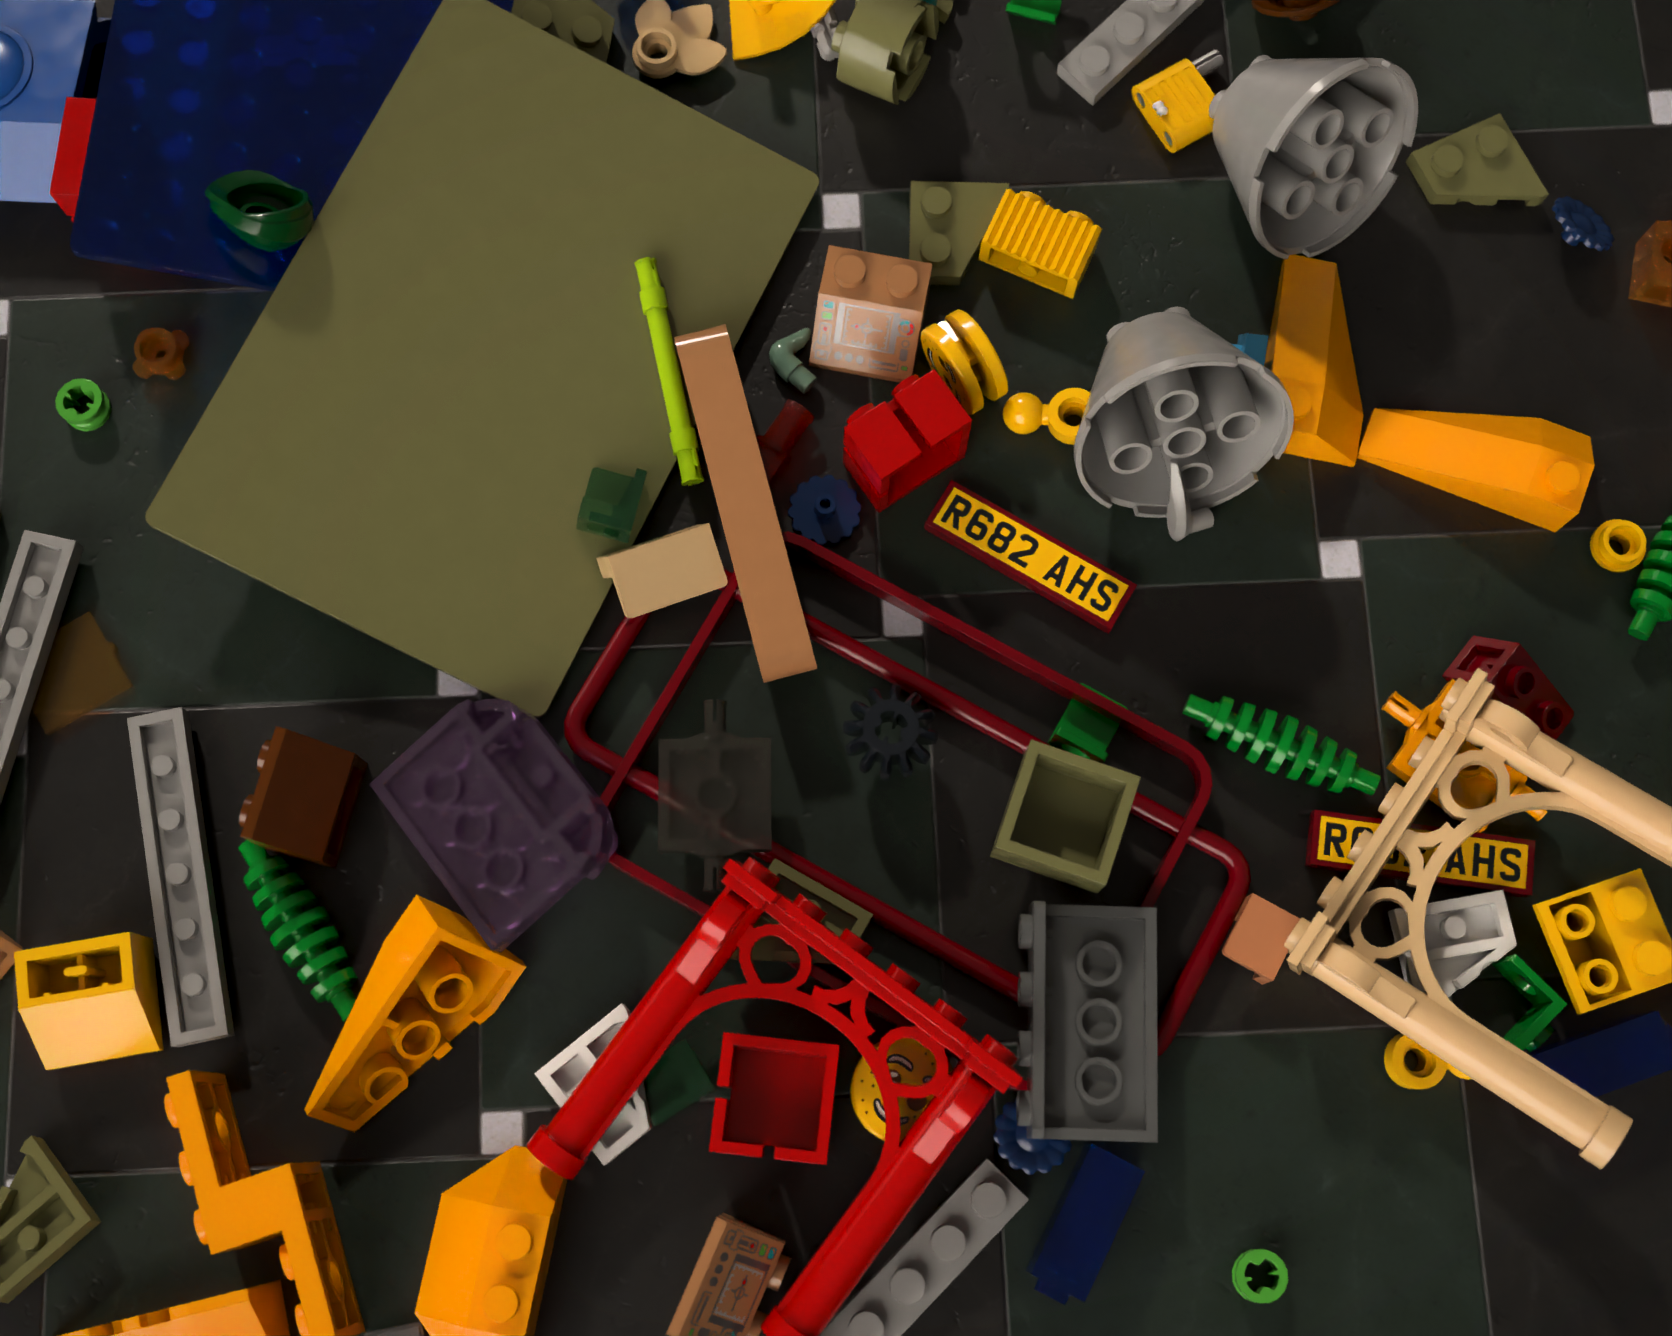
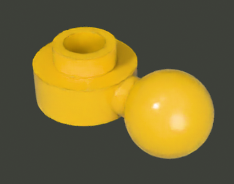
M1067 388L1058 392L1049 404H1042L1041 400L1031 393H1017L1006 401L1003 408V420L1011 431L1022 435L1036 431L1041 425H1048L1051 434L1057 440L1065 444L1074 445L1080 425L1070 426L1064 419L1069 415L1083 417L1090 392L1081 388Z
M1402 1033L1394 1036L1386 1046L1384 1052L1385 1069L1389 1077L1401 1087L1407 1089L1431 1088L1442 1080L1446 1070H1449L1461 1079L1472 1080ZM1409 1050H1412L1418 1058L1417 1067L1413 1071L1407 1068L1404 1060Z

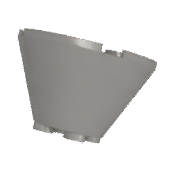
M1261 55L1253 60L1250 66L1231 83L1228 89L1222 90L1215 95L1209 106V116L1214 119L1213 140L1252 232L1260 245L1282 259L1288 260L1290 255L1299 253L1304 254L1308 258L1313 257L1343 241L1375 211L1396 181L1398 175L1391 170L1403 144L1408 147L1412 146L1417 127V91L1411 77L1405 70L1391 61L1382 58L1272 59L1267 55Z
M1171 307L1164 312L1148 314L1131 322H1122L1114 325L1107 334L1108 343L1103 352L1074 444V461L1081 484L1100 504L1109 509L1112 503L1133 508L1134 514L1137 517H1166L1171 479V459H1175L1182 473L1186 497L1191 511L1203 507L1211 508L1232 499L1259 481L1256 472L1273 455L1276 459L1281 457L1293 431L1294 412L1285 386L1271 370L1192 318L1189 311L1183 307Z

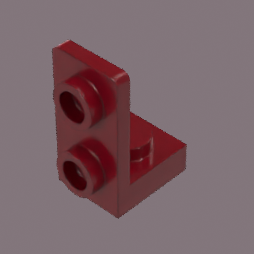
M1473 635L1442 675L1447 683L1452 679L1456 681L1459 677L1469 682L1477 668L1488 673L1486 681L1495 685L1492 694L1493 700L1502 702L1531 719L1540 728L1542 733L1554 740H1557L1574 717L1573 709L1523 646L1517 642Z

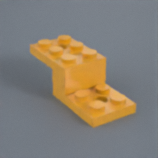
M187 1070L167 1077L166 1080L170 1093L164 1097L165 1111L171 1125L174 1128L179 1127L184 1151L179 1153V1165L186 1184L194 1186L199 1209L194 1212V1225L201 1243L209 1245L212 1255L248 1248L283 1236L285 1244L280 1245L279 1248L280 1261L288 1280L295 1279L301 1303L295 1307V1317L301 1336H357L366 1332L320 1161L288 1163L252 1176L225 1074Z

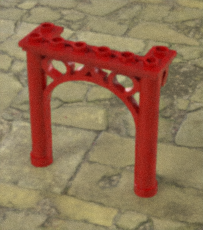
M748 857L744 864L730 858L723 867L728 871L721 880L726 885L548 1126L540 1125L526 1146L533 1156L550 1170L568 1180H573L587 1162L589 1154L678 1034L697 1015L715 1005L744 998H766L797 1005L822 1017L841 1031L855 1045L873 1072L883 1099L886 1131L881 1156L870 1178L778 1305L773 1307L760 1325L761 1330L766 1336H820L995 1092L999 1090L1004 1094L1010 1085L1017 1088L1023 1077L1013 1067L1019 1058L1012 1051L989 1034H986L982 1041L979 1042L962 1029L968 1020L964 1015L941 998L938 999L934 1006H931L914 993L921 983L894 963L891 964L887 971L883 970L868 958L874 948L849 929L845 928L839 937L821 922L827 913L800 893L794 901H791L775 889L781 879L754 858ZM764 911L779 922V924L754 926ZM768 935L777 936L798 952L800 968L792 980L784 983L762 981L752 959L754 946L761 938ZM809 945L854 978L846 986L838 989H824L816 984L812 994L797 989V987L807 982L812 971L813 957ZM739 947V962L747 983L729 985L704 994ZM870 991L915 1024V1026L900 1025L890 1029L881 1037L878 1050L868 1037L876 1031L869 1023L865 1012L866 999ZM851 1000L850 1015L853 1021L831 1004L838 1005ZM902 1038H912L920 1042L923 1047L929 1049L936 1059V1070L933 1077L920 1085L893 1081L888 1063L886 1062L887 1052L895 1041ZM945 1048L961 1059L951 1073H948V1058L944 1050ZM934 1094L932 1100L899 1144L900 1109L898 1097L924 1098Z

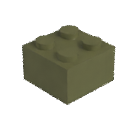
M1031 739L1024 752L990 857L1096 894L1099 893L1107 885L1141 777Z

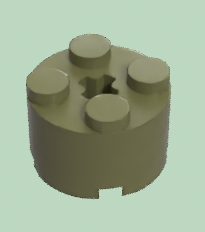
M856 0L855 9L849 22L841 21L832 38L831 48L839 53L836 78L846 85L893 104L899 105V99L906 102L921 82L931 58L930 55L923 52L927 37L934 40L937 38L939 29V11L937 6L923 0Z

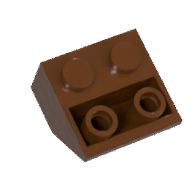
M276 726L272 739L266 740L263 743L258 755L257 771L260 773L254 795L249 794L246 797L240 811L239 824L240 827H243L240 837L275 854L336 868L368 763L353 752Z

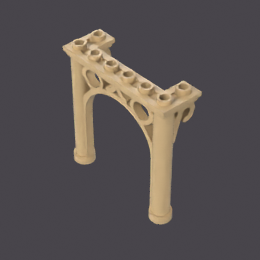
M1477 668L1469 682L1459 677L1441 704L1443 710L1438 717L1445 722L1444 728L1435 741L1425 736L1415 750L1408 765L1416 770L1405 787L1397 783L1391 787L1378 808V812L1385 815V818L1374 834L1366 829L1361 833L1347 856L1355 864L1343 881L1334 876L1316 904L1323 908L1324 911L1322 913L1318 911L1312 922L1302 917L1290 933L1284 944V947L1289 949L1288 953L1290 954L1287 958L1289 968L1298 975L1304 971L1316 977L1580 1149L1579 1156L1602 1169L1622 1143L1632 1125L1633 1119L1613 1106H1608L1473 1020L1447 997L1433 974L1427 956L1424 935L1426 908L1436 878L1445 863L1463 842L1486 825L1500 818L1524 811L1559 810L1585 817L1672 867V807L1542 733L1540 728L1531 719L1502 702L1492 700L1495 685L1486 681L1488 673ZM1466 741L1481 749L1469 750L1458 755ZM1505 764L1552 792H1534L1510 796L1509 772ZM1470 765L1486 767L1493 773L1496 779L1495 802L1477 809L1463 808L1453 800L1451 784L1457 779L1458 773L1465 767ZM1435 788H1438V800L1443 811L1452 819L1463 821L1455 829L1446 822L1440 829L1430 833H1417L1409 829ZM1438 847L1424 868V858L1420 850H1432ZM1395 849L1404 855L1409 864L1410 875L1406 886L1416 888L1413 901L1404 891L1394 887H1379L1369 891ZM1381 901H1392L1399 904L1407 915L1409 935L1388 947L1371 945L1364 939L1361 932L1362 921L1368 915L1370 908ZM1347 923H1349V933L1354 944L1353 947L1338 938ZM1410 951L1415 972L1425 993L1375 961L1391 960Z

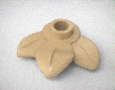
M647 0L638 9L635 25L639 37L633 45L632 56L635 67L643 75L654 79L666 78L675 72L697 76L715 69L725 59L727 49L718 42L709 40L713 29L711 5H694L672 12L665 0ZM654 53H663L666 55L665 57L660 59L650 58L651 55H653Z

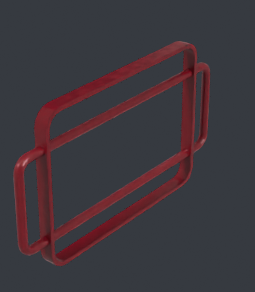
M782 532L786 551L805 557L1069 700L1075 699L1120 724L1119 727L1174 755L1189 767L1194 776L1196 790L1193 801L1184 817L1137 791L1130 813L1174 836L1138 907H1154L1186 843L1225 865L1229 874L1228 883L1157 1020V1056H1161L1177 1034L1248 894L1251 883L1250 866L1242 851L1231 842L1197 824L1208 803L1213 786L1211 768L1203 754L1182 738L814 541L792 532ZM724 569L728 580L727 585L718 589L722 591L624 758L588 737L585 726L588 717L651 612L634 618L624 616L569 707L564 721V735L570 749L582 760L612 776L596 803L591 817V837L598 852L606 861L619 871L701 917L711 907L618 855L610 848L606 840L605 826L612 809L625 787L629 785L770 865L774 858L869 911L873 914L870 920L1018 1002V977L638 766L736 599L742 602L735 571L731 573ZM803 612L810 640L894 685H899L901 689L910 694L917 692L921 695V700L1024 755L1031 739L1050 745ZM783 962L797 971L800 968V963ZM812 964L809 978L829 989H838L848 984ZM868 995L866 1010L896 1027L900 1025L915 1026L914 1023L896 1010ZM947 1048L944 1049L949 1057L958 1062L961 1060ZM1022 1080L1017 1088L1010 1085L1008 1089L1014 1091L1027 1090V1081Z

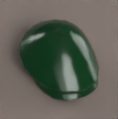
M242 170L232 172L210 183L204 192L210 200L209 206L212 211L238 237L251 246L268 252L286 249L298 243L311 231L314 224L313 203L308 193L261 171Z

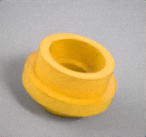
M1622 519L1606 521L1591 536V554L1595 561L1606 570L1612 572L1629 571L1641 563L1645 556V534L1637 524ZM1609 540H1615L1621 544L1623 548L1622 555L1613 551Z

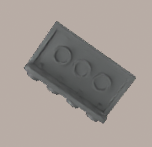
M1033 901L1029 905V914H1020L1018 923L1019 949H1028V972H1019L1018 1007H1028L1027 1031H1018L1017 1058H1019L1017 1064L1018 1066H1027V1090L1017 1091V1126H1027L1026 1138L1158 1143L1157 908L1046 904L1045 901Z

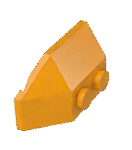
M513 1146L441 1194L415 1308V1315L430 1336H534L567 1179L542 1164L527 1147Z

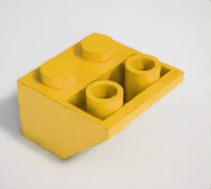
M1641 868L1532 905L1577 1015L1672 983V940Z
M125 932L14 952L18 1010L46 1070L163 1051L153 938Z

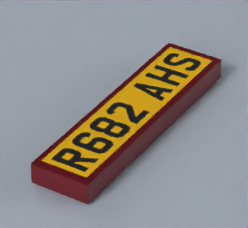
M953 480L950 481L924 523V529L1107 634L1110 633L1137 584Z
M1314 809L1310 812L1305 866L1349 873L1355 862L1347 858L1351 848L1365 829L1374 834L1383 819ZM1412 823L1409 829L1417 833H1430L1441 827ZM1475 832L1451 855L1436 878L1434 885L1482 892L1503 890L1504 895L1524 898L1532 896L1536 841ZM1438 847L1432 850H1420L1424 858V868ZM1395 849L1378 877L1408 881L1410 875L1409 864L1404 855Z

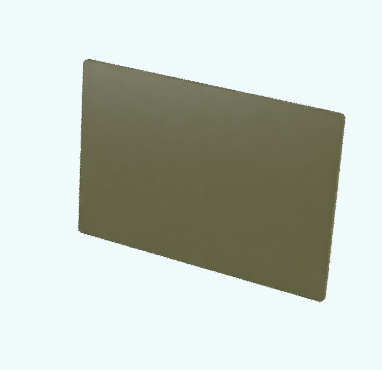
M442 0L314 221L311 231L303 240L145 514L147 523L152 528L532 717L544 716L614 583L612 578L602 577L596 558L633 546L677 461V456L673 455L669 436L671 428L646 315L643 314L639 296L641 289L634 262L645 257L657 259L661 286L665 288L669 306L667 314L691 425L694 428L696 421L674 337L726 324L734 351L818 188V176L799 164L487 0Z

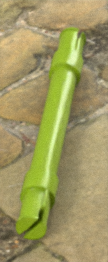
M645 257L635 261L634 265L641 289L639 292L643 314L646 315L671 428L669 436L673 455L677 456L682 479L681 484L683 486L696 485L704 481L697 453L699 445L695 428H692L682 384L667 314L669 306L665 288L661 286L657 259Z

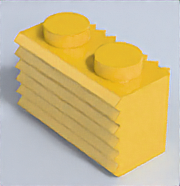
M1006 189L981 241L978 260L1073 299L1095 253L1102 228L1099 225H1094L1093 221L1081 212L1067 211L1063 213L1060 209H1053L1050 205H1046V202L1035 193L1029 191L1015 193L1012 189Z

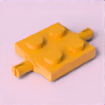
M1454 679L1446 683L1433 703L1422 710L1398 694L1397 691L1390 695L1387 702L1381 708L1382 711L1387 712L1408 727L1405 732L1403 745L1386 767V769L1406 783H1408L1416 770L1408 765L1421 741L1425 736L1435 741L1444 728L1445 722L1438 717L1443 710L1441 707L1442 702L1456 682ZM1466 741L1458 755L1469 750L1481 749ZM1505 764L1509 772L1510 796L1535 792L1525 785L1527 776ZM1480 765L1465 767L1458 773L1457 779L1451 784L1453 800L1463 808L1477 809L1495 802L1496 779L1493 773L1486 767ZM1435 788L1429 800L1442 808L1438 800V788ZM1542 809L1525 812L1535 818L1536 821H1540L1548 811ZM1486 825L1485 827H1483L1482 829H1480V830L1477 831V832H1478V833H1481V832L1485 831L1486 828L1488 827V825Z

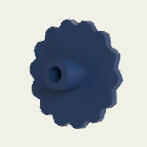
M1567 196L1558 198L1554 202L1552 209L1556 213L1555 218L1562 224L1564 229L1561 232V236L1568 244L1577 246L1580 242H1583L1588 248H1595L1598 251L1609 250L1612 247V242L1615 239L1611 234V228L1605 224L1603 218L1596 214L1591 207L1584 205L1580 200H1573Z
M825 475L823 478L812 476L808 483L801 482L797 486V492L790 496L791 507L788 509V516L793 520V530L800 532L802 536L821 546L826 543L837 545L841 538H849L852 535V528L857 527L860 522L858 514L861 511V503L856 500L857 492L854 489L848 488L845 480H835L832 475Z
M1016 1099L1014 1102L1005 1103L1003 1114L995 1119V1125L998 1129L993 1134V1138L999 1144L998 1153L1002 1158L1008 1159L1009 1166L1015 1170L1022 1168L1029 1175L1034 1174L1037 1170L1042 1173H1048L1053 1165L1063 1163L1064 1153L1072 1148L1070 1140L1026 1138L1027 1126H1017Z

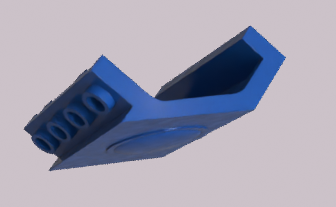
M0 0V201L57 203L49 193L66 97L82 98L94 46L98 43L118 39L116 18L97 17L95 0Z

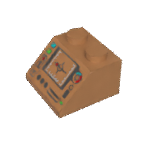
M829 245L818 294L809 366L898 383L913 375L930 291L933 264Z
M726 1213L717 1216L666 1334L669 1336H759L761 1332L760 1325L768 1315L757 1310L767 1287L776 1292L778 1291L791 1261L790 1257L781 1254L786 1241Z

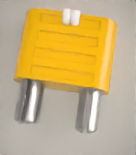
M1216 49L1192 62L1188 59H1183L1132 87L1134 103L1165 148L1171 153H1176L1212 133L1214 119L1209 116V106L1215 94L1202 76L1223 65V57Z

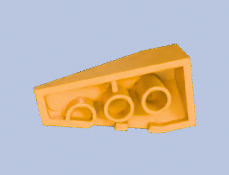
M1293 254L1289 256L1288 260L1283 259L1264 363V366L1271 370L1285 386L1293 407V431L1283 453L1354 467L1357 460L1364 414L1337 264Z
M1374 408L1372 410L1357 454L1358 459L1555 533L1579 514L1595 466L1590 436L1542 418Z
M416 894L382 944L304 1110L307 1116L355 1133L408 1087V1077L433 1056L439 1061L453 1049L450 1041L471 1023L476 1021L481 1025L493 1015L527 966L521 959L462 915Z
M281 1280L58 1336H290Z

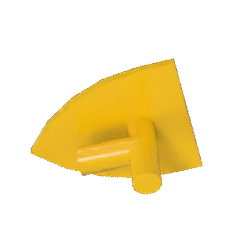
M729 0L734 61L761 56L784 48L812 29L825 17L836 0Z

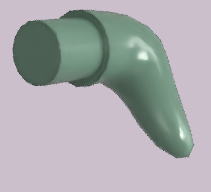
M804 328L776 341L769 351L770 364L785 382L792 383L803 394L807 393L817 380V377L803 366V362L795 357V354L810 339L811 330L808 328Z

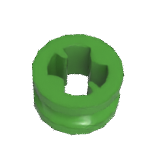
M73 379L64 384L58 391L55 399L59 415L76 430H96L104 425L111 413V401L107 394L97 384L88 379ZM87 395L94 402L93 404L87 403L90 409L80 414L73 406H80L77 402L78 398Z
M1250 1249L1242 1253L1235 1260L1232 1268V1282L1236 1291L1244 1299L1254 1303H1270L1279 1299L1285 1292L1288 1284V1270L1283 1260L1274 1252L1266 1249ZM1265 1260L1273 1269L1267 1272L1268 1275H1274L1273 1285L1271 1288L1260 1286L1253 1292L1246 1283L1252 1280L1251 1277H1245L1246 1267L1248 1264L1259 1266Z

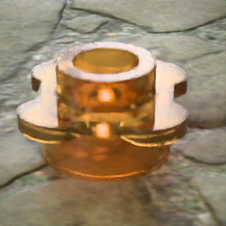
M148 328L141 331L134 344V353L137 358L133 363L134 372L143 379H147L152 375H166L170 380L181 378L186 371V366L182 361L184 350L190 343L189 338L181 330H174L170 333L163 328ZM164 350L166 352L164 357L157 358V354L160 351Z

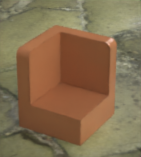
M1252 893L1245 897L1235 918L1237 922L1222 949V953L1225 957L1253 971L1255 974L1252 979L1263 985L1272 982L1289 949L1284 947V944L1300 918Z

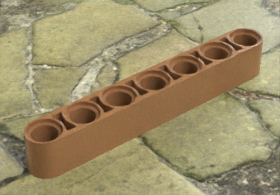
M726 324L674 337L763 682L766 683L816 670L818 668Z

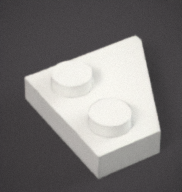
M1503 890L1427 903L1424 929L1427 956L1433 974L1447 997H1450L1458 989L1464 988L1477 978L1480 972L1487 966L1497 962L1517 946ZM1403 908L1388 911L1395 943L1409 935L1407 915ZM1410 951L1400 955L1399 960L1404 980L1425 993L1415 972Z

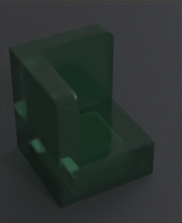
M598 467L593 468L585 496H583L576 529L628 543L647 471L637 468L635 476L630 477Z
M686 1039L667 1049L666 1055L661 1057L644 1080L648 1108L651 1113L649 1117L655 1127L662 1126L717 1091L715 1084Z

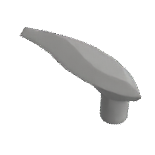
M1171 459V479L1166 517L1169 535L1177 542L1191 533L1212 527L1214 525V516L1208 507L1191 511L1177 460Z

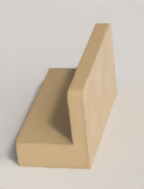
M709 523L694 525L596 558L602 577L613 579L624 615L627 618H634L725 587L728 583Z

